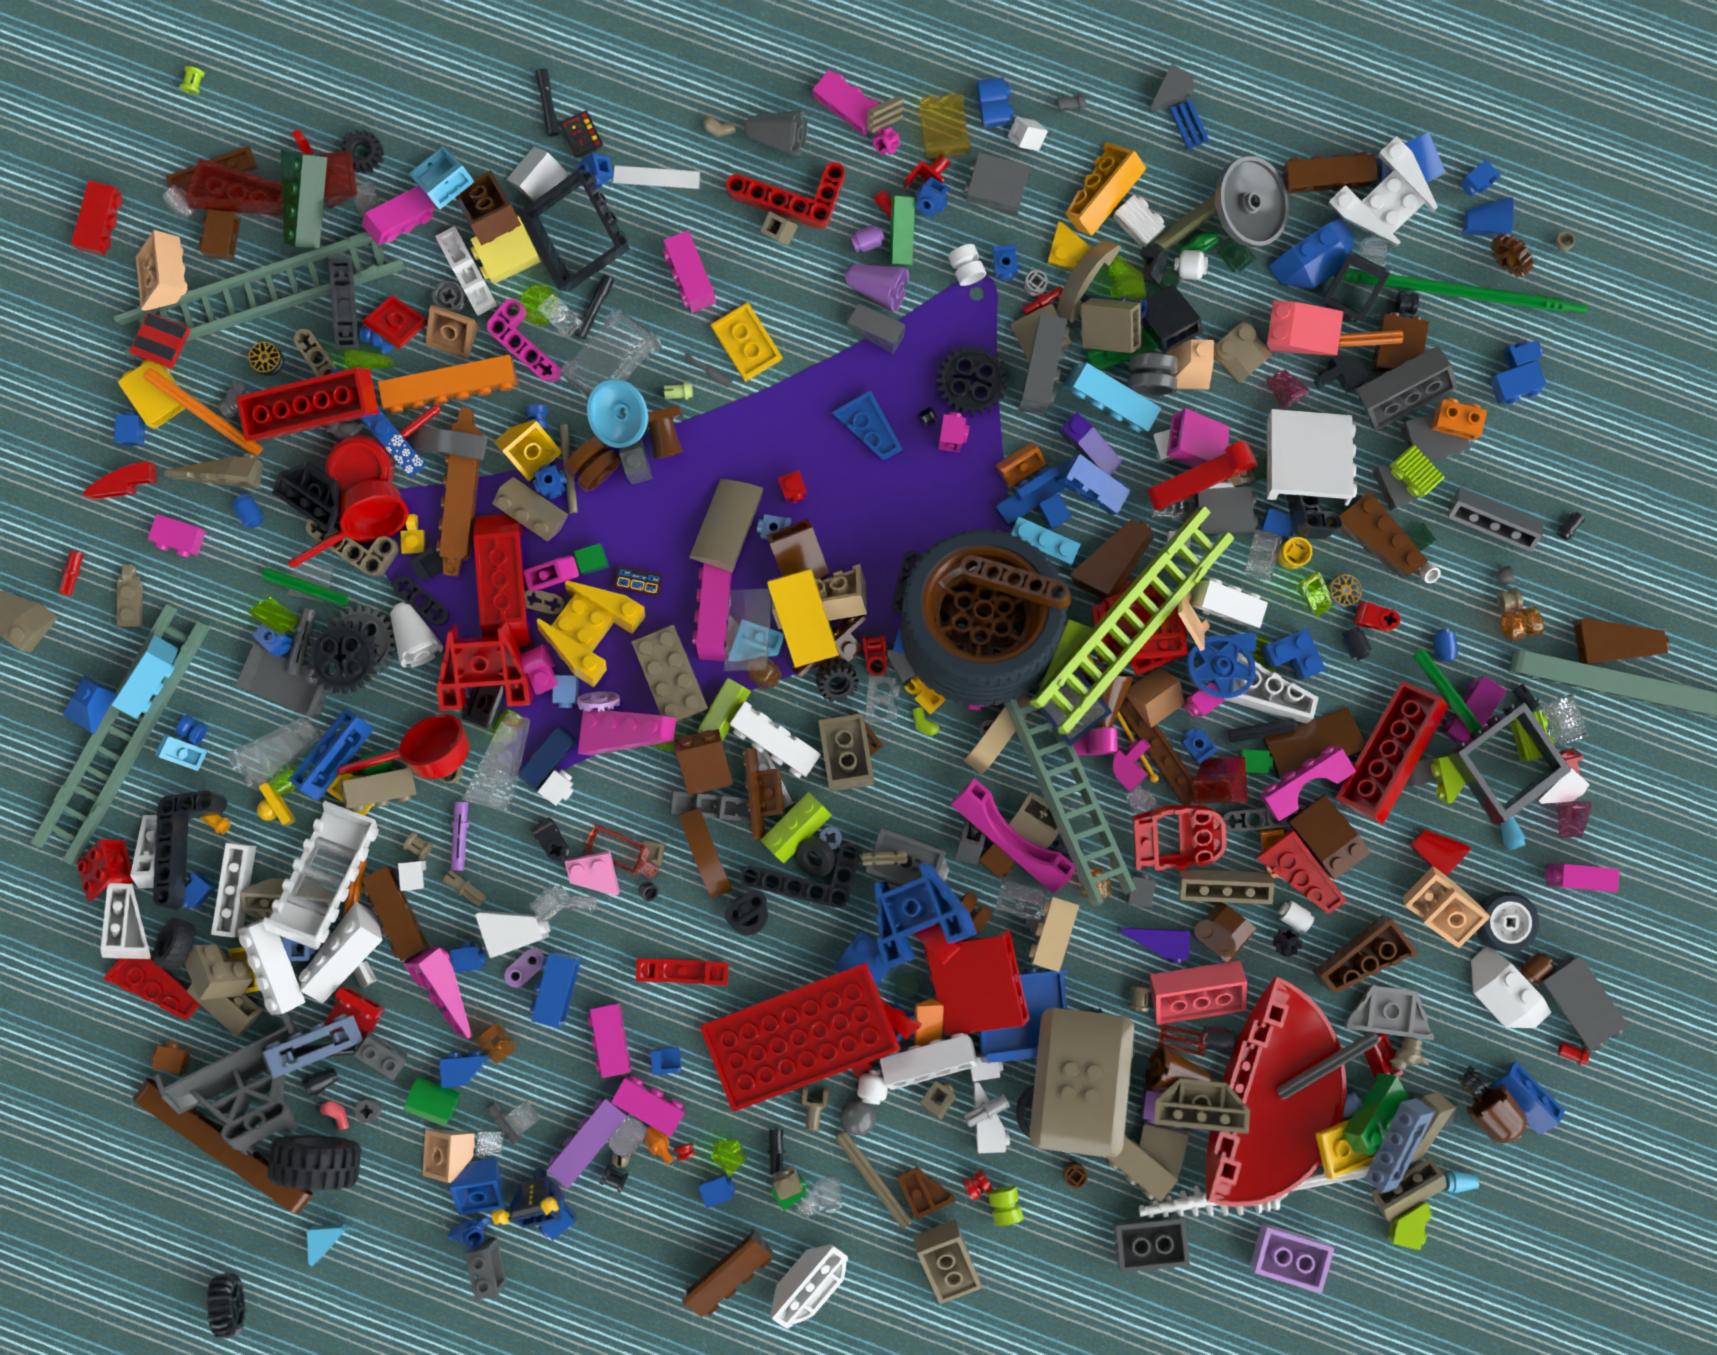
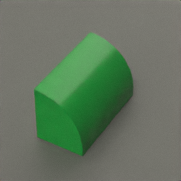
M417 1077L403 1110L446 1127L454 1115L460 1093L446 1087L441 1088L439 1084Z

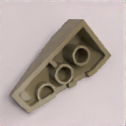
M0 591V636L20 651L31 653L57 620L58 616L40 603Z

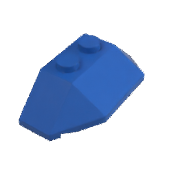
M1340 218L1328 223L1290 248L1270 264L1268 268L1280 285L1314 289L1338 272L1349 250L1352 251L1354 235L1343 219Z

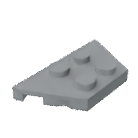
M1370 985L1344 1024V1028L1434 1040V1035L1430 1031L1427 1016L1422 1009L1421 999L1417 991Z

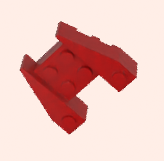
M502 621L498 627V636L460 639L458 637L457 624H453L448 632L440 678L437 684L439 711L463 709L467 702L465 687L505 685L507 706L530 705L534 698L533 686L528 674L523 671L521 652L506 621Z

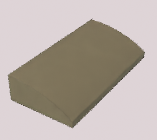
M720 479L690 558L733 573L761 501L763 488L740 481Z

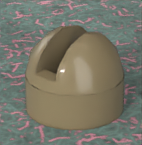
M1568 231L1561 232L1556 239L1557 248L1561 251L1570 250L1576 241L1574 234Z
M618 1149L611 1156V1162L616 1168H624L630 1161V1154L625 1149ZM618 1154H622L621 1165H618Z

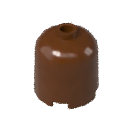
M1499 1084V1088L1482 1095L1484 1099L1481 1102L1473 1097L1475 1103L1472 1107L1467 1106V1113L1492 1141L1499 1144L1513 1143L1522 1137V1133L1527 1126V1117L1505 1085Z

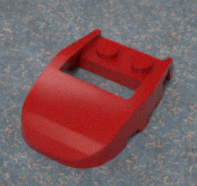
M1165 805L1132 816L1134 864L1137 870H1141V866H1153L1158 871H1165V868H1176L1177 871L1187 870L1188 866L1198 864L1200 867L1211 864L1218 860L1225 851V822L1216 811L1209 807L1199 805ZM1178 814L1180 853L1159 856L1157 819L1162 818L1164 815Z

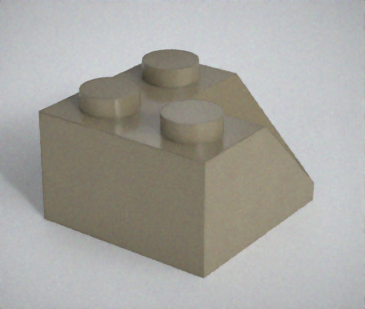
M217 944L195 946L184 962L199 1000L242 996L253 980L245 961L228 957Z

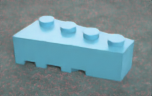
M1075 363L1062 387L1071 391L1075 396L1091 402L1093 407L1109 412V416L1119 422L1122 420L1129 424L1128 427L1138 433L1140 431L1148 432L1162 409L1088 363Z

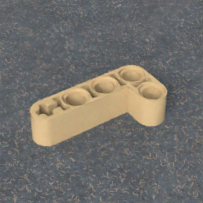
M1024 694L1020 695L1016 702L1019 708L1032 705L1030 703L1032 698ZM1006 706L964 760L966 764L981 775L993 763L1016 731ZM1029 713L1023 714V718L1025 719Z

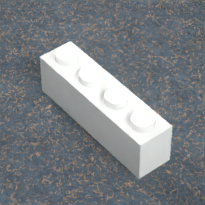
M226 843L211 935L239 937L237 930L244 927L246 915L242 911L240 892L242 889L250 887L256 846Z
M260 919L237 930L239 941L247 953L248 964L254 971L257 987L262 991L265 999L266 1009L271 1015L283 1014L305 1003L280 936L266 930L263 924L264 919Z
M963 1033L952 1035L951 1039L945 1041L941 1039L933 1040L924 1047L919 1045L912 1046L906 1052H895L880 1059L885 1086L891 1090L978 1066L973 1040Z

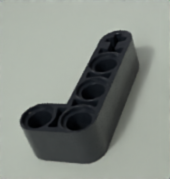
M1286 494L1293 530L1297 536L1307 539L1325 540L1341 528L1342 520L1340 516L1332 511H1321L1317 496Z

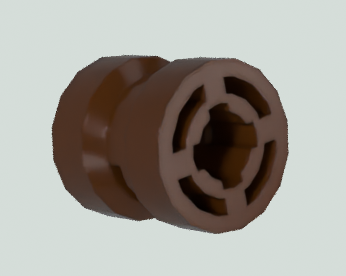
M1072 1161L1063 1168V1178L1070 1187L1081 1188L1086 1184L1088 1179L1087 1171L1080 1163Z

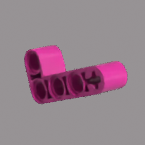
M515 299L506 300L487 323L489 333L541 379L550 383L557 382L561 377V368L517 329L526 317L527 311L525 306ZM517 305V314L511 316L510 309ZM503 322L504 329L497 333V324ZM516 337H519V338H520V344H519V346L513 348V346H512V341H513V339L516 338ZM535 351L537 353L536 360L529 362V354ZM543 364L551 368V372H553L551 375H548V372L541 367Z
M1098 728L1089 731L1073 744L1077 756L1106 755L1118 752L1117 728Z

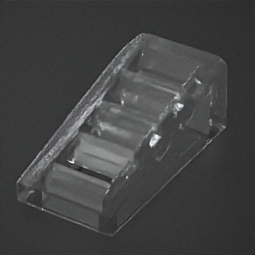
M1190 496L1180 501V513H1176V503L1172 505L1171 513L1168 512V507L1164 508L1163 512L1155 511L1150 501L1151 519H1188L1196 510L1195 496ZM1185 501H1189V513H1185Z

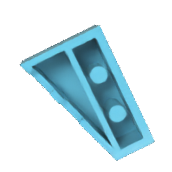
M154 635L144 654L142 653L137 665L116 695L112 706L136 719L141 712L146 713L152 704V701L149 699L153 694L157 696L164 685L161 683L164 676L169 678L175 669L172 663L179 648Z

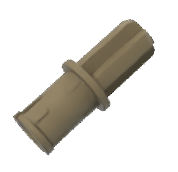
M453 870L448 872L449 876L446 874L443 882L456 890L459 896H464L476 906L483 904L486 896L473 887L469 880L465 881L454 873Z

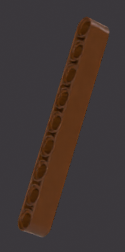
M146 1078L134 1095L133 1100L135 1103L288 1211L297 1215L300 1214L312 1197L313 1193L310 1189L287 1188L271 1183L267 1177L269 1160L255 1150L252 1154L247 1150L249 1155H243L240 1150L231 1148L222 1138L223 1128L194 1107L178 1114L161 1097L155 1080Z

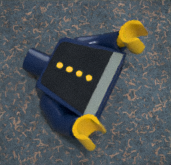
M537 1169L533 1171L532 1181L521 1183L518 1186L517 1194L511 1204L505 1209L495 1210L491 1217L495 1225H498L500 1222L503 1225L508 1224L511 1219L522 1228L561 1220L560 1205L565 1201V1195L559 1185L547 1178V1171Z

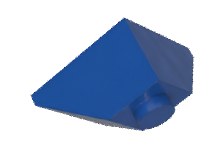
M84 675L62 715L95 734L116 693Z
M497 1158L473 1161L450 1183V1190L459 1215L505 1208L501 1172Z

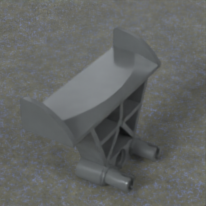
M285 1012L281 1015L286 1027L170 1085L166 1083L160 1074L155 1075L161 1097L178 1114L202 1104L226 1125L222 1130V1138L231 1148L240 1150L243 1155H249L247 1150L252 1154L255 1150L254 1143L281 1129H284L286 1133H292L290 1128L294 1132L298 1128V1122L294 1119L292 1110L283 1101L285 1074L275 1079H271L269 1074L247 1085L246 1080L268 1070L265 1061L261 1059V1050L266 1048L265 1046L277 1041L280 1042V1045L289 1042L288 1037L299 1033L288 1013ZM236 1085L239 1086V1090L212 1104L207 1102V1100ZM271 1090V1095H270V1097L264 1095L265 1093H267V1092H269V1091ZM250 1100L263 1105L246 1114ZM231 1111L228 1118L223 1115ZM261 1122L260 1126L255 1128V1125Z

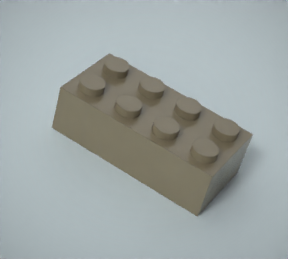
M674 625L632 641L661 716L676 718L677 724L709 710Z

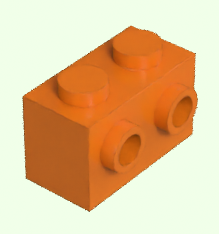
M1445 398V400L1443 399L1436 405L1431 430L1475 441L1482 435L1487 410L1480 409L1481 406L1469 403L1464 405L1460 404L1457 399Z

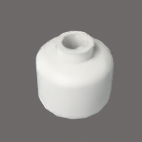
M1183 250L1180 258H1175L1174 270L1179 272L1181 279L1200 280L1203 275L1207 274L1208 257H1204L1202 251Z
M869 1069L868 1074L860 1075L857 1093L862 1098V1102L880 1104V1101L886 1099L888 1087L885 1086L882 1071Z

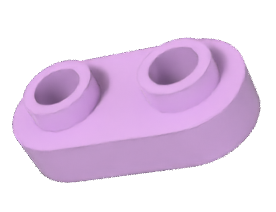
M535 948L527 950L506 970V983L515 988L527 983L541 970L545 956L544 953ZM531 956H534L537 959L535 965H532L529 962V958ZM514 972L519 973V980L513 979L512 974Z

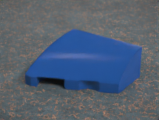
M1513 197L1467 210L1465 212L1462 233L1484 237L1486 234L1498 236L1500 233L1505 234L1507 232L1511 236L1514 214Z

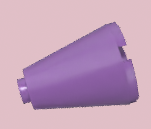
M853 264L851 268H847L845 280L849 287L887 310L894 312V310H898L905 297L906 291L903 290L904 283L908 284L909 272L908 269L903 267Z

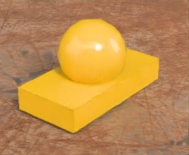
M264 783L259 786L266 799L262 800L257 806L258 816L264 821H272L278 817L282 825H290L295 822V817L274 784Z

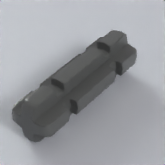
M498 1103L492 1104L487 1109V1112L491 1117L495 1118L494 1121L502 1132L508 1135L507 1138L511 1144L517 1143L522 1138V1135L518 1130L514 1129L515 1126L507 1115L501 1112L502 1109Z

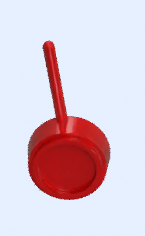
M433 405L399 433L406 439L438 414L441 410L440 406ZM364 434L350 435L338 441L329 452L326 462V474L338 481L341 496L351 486L362 481L382 480L392 483L395 473L392 455L378 439Z
M366 480L351 486L339 500L341 530L290 559L288 566L295 568L346 537L360 542H374L381 536L390 537L397 533L405 525L409 516L408 508L399 490L391 483L382 480Z
M449 714L434 715L421 720L411 727L402 738L398 749L340 766L337 769V773L345 775L401 757L417 776L427 779L441 778L454 772L462 765L468 755L470 742L461 721L457 717Z

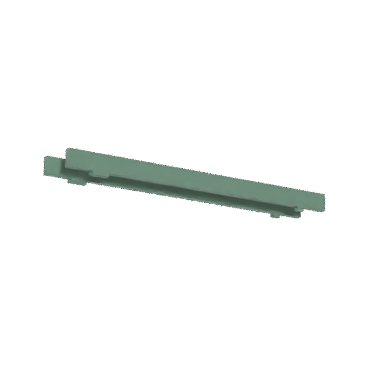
M363 232L320 249L188 291L175 304L146 311L141 310V306H139L137 309L114 316V320L120 325L138 320L141 327L148 312L152 314L160 313L162 318L169 320L166 311L181 306L187 327L191 330L186 340L187 342L331 294L330 283L321 285L314 264L315 261L327 258L329 255H336L350 250L357 274L353 275L354 286L405 270L406 267L401 259L384 265L386 259L382 248H379L368 233ZM371 243L378 267L373 265L363 270L356 248ZM308 264L315 288L300 292L293 269ZM287 271L294 295L279 299L272 276ZM265 278L273 302L258 306L251 283ZM244 285L252 309L237 313L230 289ZM223 292L230 316L216 320L209 296ZM202 299L209 323L194 327L187 304ZM130 349L124 350L125 355L130 359L138 358L129 353Z
M1018 623L1013 628L1021 636L1023 631ZM981 636L975 637L977 642L985 641ZM1044 678L1034 687L1036 693L1040 690ZM1011 699L1010 702L1004 703L1079 875L1077 877L1080 883L1083 884L1092 907L1104 902L1096 883L1117 876L1125 895L1136 890L1074 746L1069 747L1050 722L1028 729L1023 714L1039 708H1035L1034 705L1019 708L1016 699ZM1051 701L1050 703L1057 710L1055 703ZM1052 728L1058 743L1037 750L1031 735ZM1061 749L1067 764L1047 771L1040 756ZM1070 770L1076 785L1056 792L1050 777ZM1080 791L1086 806L1065 814L1059 798ZM1089 812L1095 827L1074 835L1068 819ZM1098 833L1104 849L1084 856L1078 840ZM1107 854L1111 862L1112 871L1093 878L1087 862Z

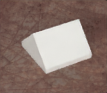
M534 146L506 181L534 202L563 181L569 174L548 152Z

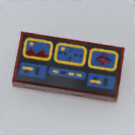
M619 565L614 588L659 597L663 574Z

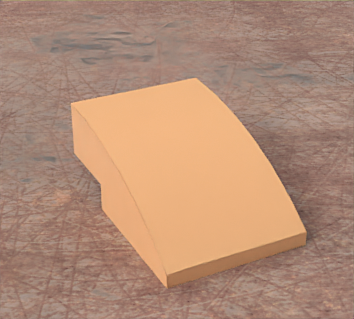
M1434 866L1402 897L1405 907L1421 917L1424 924L1458 948L1490 918V915L1472 897Z

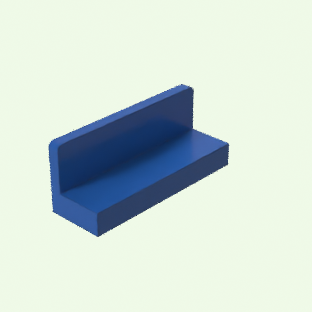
M1516 1061L1508 1066L1503 1077L1492 1083L1494 1089L1499 1088V1084L1507 1087L1524 1111L1527 1123L1538 1134H1542L1560 1124L1565 1110Z

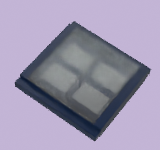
M1079 670L1073 673L1088 690L1092 687ZM1066 683L1058 689L1074 707L1081 700ZM1099 697L1069 733L1060 735L1070 747L1113 712L1102 698ZM1049 699L1039 709L1058 732L1059 729L1057 727L1067 715Z

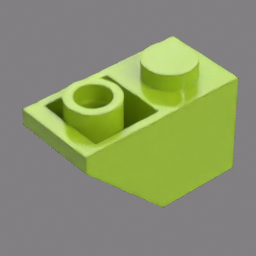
M1448 756L1432 759L1431 771L1433 776L1436 777L1438 784L1436 787L1437 798L1441 800L1442 804L1453 803L1465 785V781Z
M1423 1201L1392 1219L1387 1240L1396 1245L1421 1250V1245L1425 1244L1427 1236L1425 1231L1426 1222H1429L1431 1218L1430 1204Z

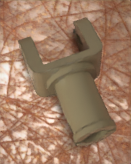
M803 1087L802 1105L807 1109L805 1130L819 1131L820 1113L823 1108L827 1107L829 1089H824L823 1104L807 1102L808 1087Z

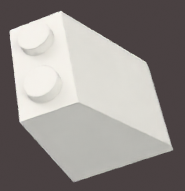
M493 911L475 914L490 958L548 938V932H551L548 920H543L542 915Z

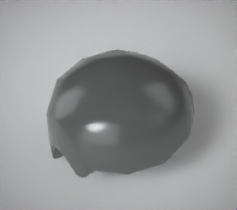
M855 1100L846 1104L840 1114L841 1126L846 1132L856 1136L870 1132L877 1120L874 1108L870 1103L862 1102V1100Z

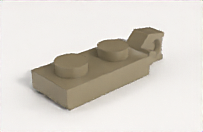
M132 564L122 565V576L118 577L117 627H142L143 583L140 582V576H136V566Z

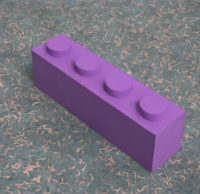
M609 1096L605 1100L601 1098L592 1108L595 1112L590 1119L585 1116L577 1126L580 1131L574 1137L571 1134L562 1144L565 1147L561 1154L556 1152L548 1162L550 1167L547 1172L567 1189L629 1115L628 1112L612 1104L613 1099Z

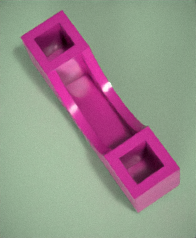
M1336 745L1334 747L1329 746L1322 750L1321 755L1317 758L1306 760L1302 764L1303 767L1297 771L1293 770L1283 776V780L1277 784L1272 783L1266 786L1260 797L1271 815L1278 821H1281L1298 810L1299 792L1308 781L1315 778H1327L1338 784L1355 773V768L1342 748Z

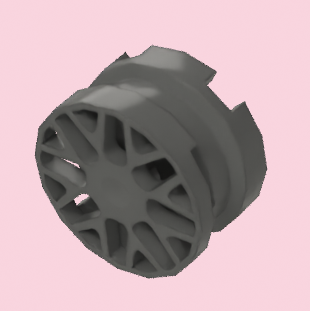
M445 280L436 285L432 294L433 301L437 307L457 314L466 305L467 298L465 292L454 281Z

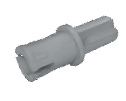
M1001 1094V1096L987 1103L982 1102V1106L966 1113L964 1119L967 1125L972 1127L987 1118L992 1119L993 1115L1006 1108H1010V1105L1005 1095Z

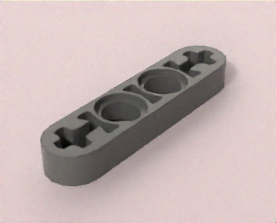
M1298 805L1299 812L1304 810L1306 807ZM1268 808L1231 811L1222 815L1227 832L1292 827L1290 824H1287V817L1282 819L1279 824L1272 823L1270 819L1271 813ZM1252 813L1257 814L1260 818L1257 826H1251L1248 823V816ZM1240 814H1243L1245 828H1242V823L1233 824V828L1226 824V820L1230 818L1229 815H1232L1233 819H1242Z

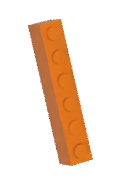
M510 354L378 382L382 407L391 414L402 413L404 409L411 407L412 409H422L426 407V404L431 403L442 405L446 404L447 400L455 398L456 400H466L470 398L469 395L474 394L485 396L491 394V391L498 389L500 391H509L513 389V386L519 385L514 360Z

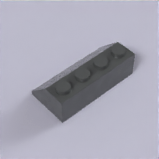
M1438 345L1433 349L1426 350L1423 354L1412 360L1405 361L1401 366L1383 373L1382 376L1375 380L1364 383L1356 391L1375 431H1378L1452 392L1458 386L1452 366Z

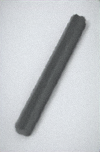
M1373 1031L1279 1086L1277 1088L1278 1095L1283 1100L1287 1099L1379 1044L1377 1035Z

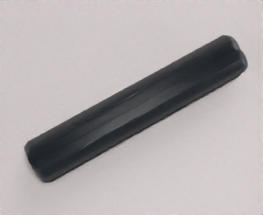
M1291 718L1228 730V738L1233 743L1294 732L1296 726Z

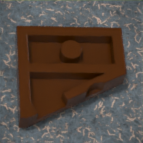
M917 1166L896 1176L916 1220L956 1201L953 1194Z

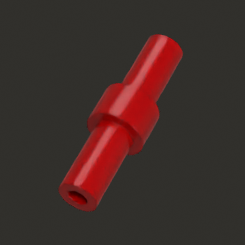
M1058 286L1047 294L1042 293L1037 296L1035 301L1022 308L1024 315L1027 316L1039 308L1050 305L1052 300L1061 296L1062 287Z

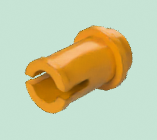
M219 815L200 817V820L214 828L217 834H225L231 826L229 819L226 817L222 818Z

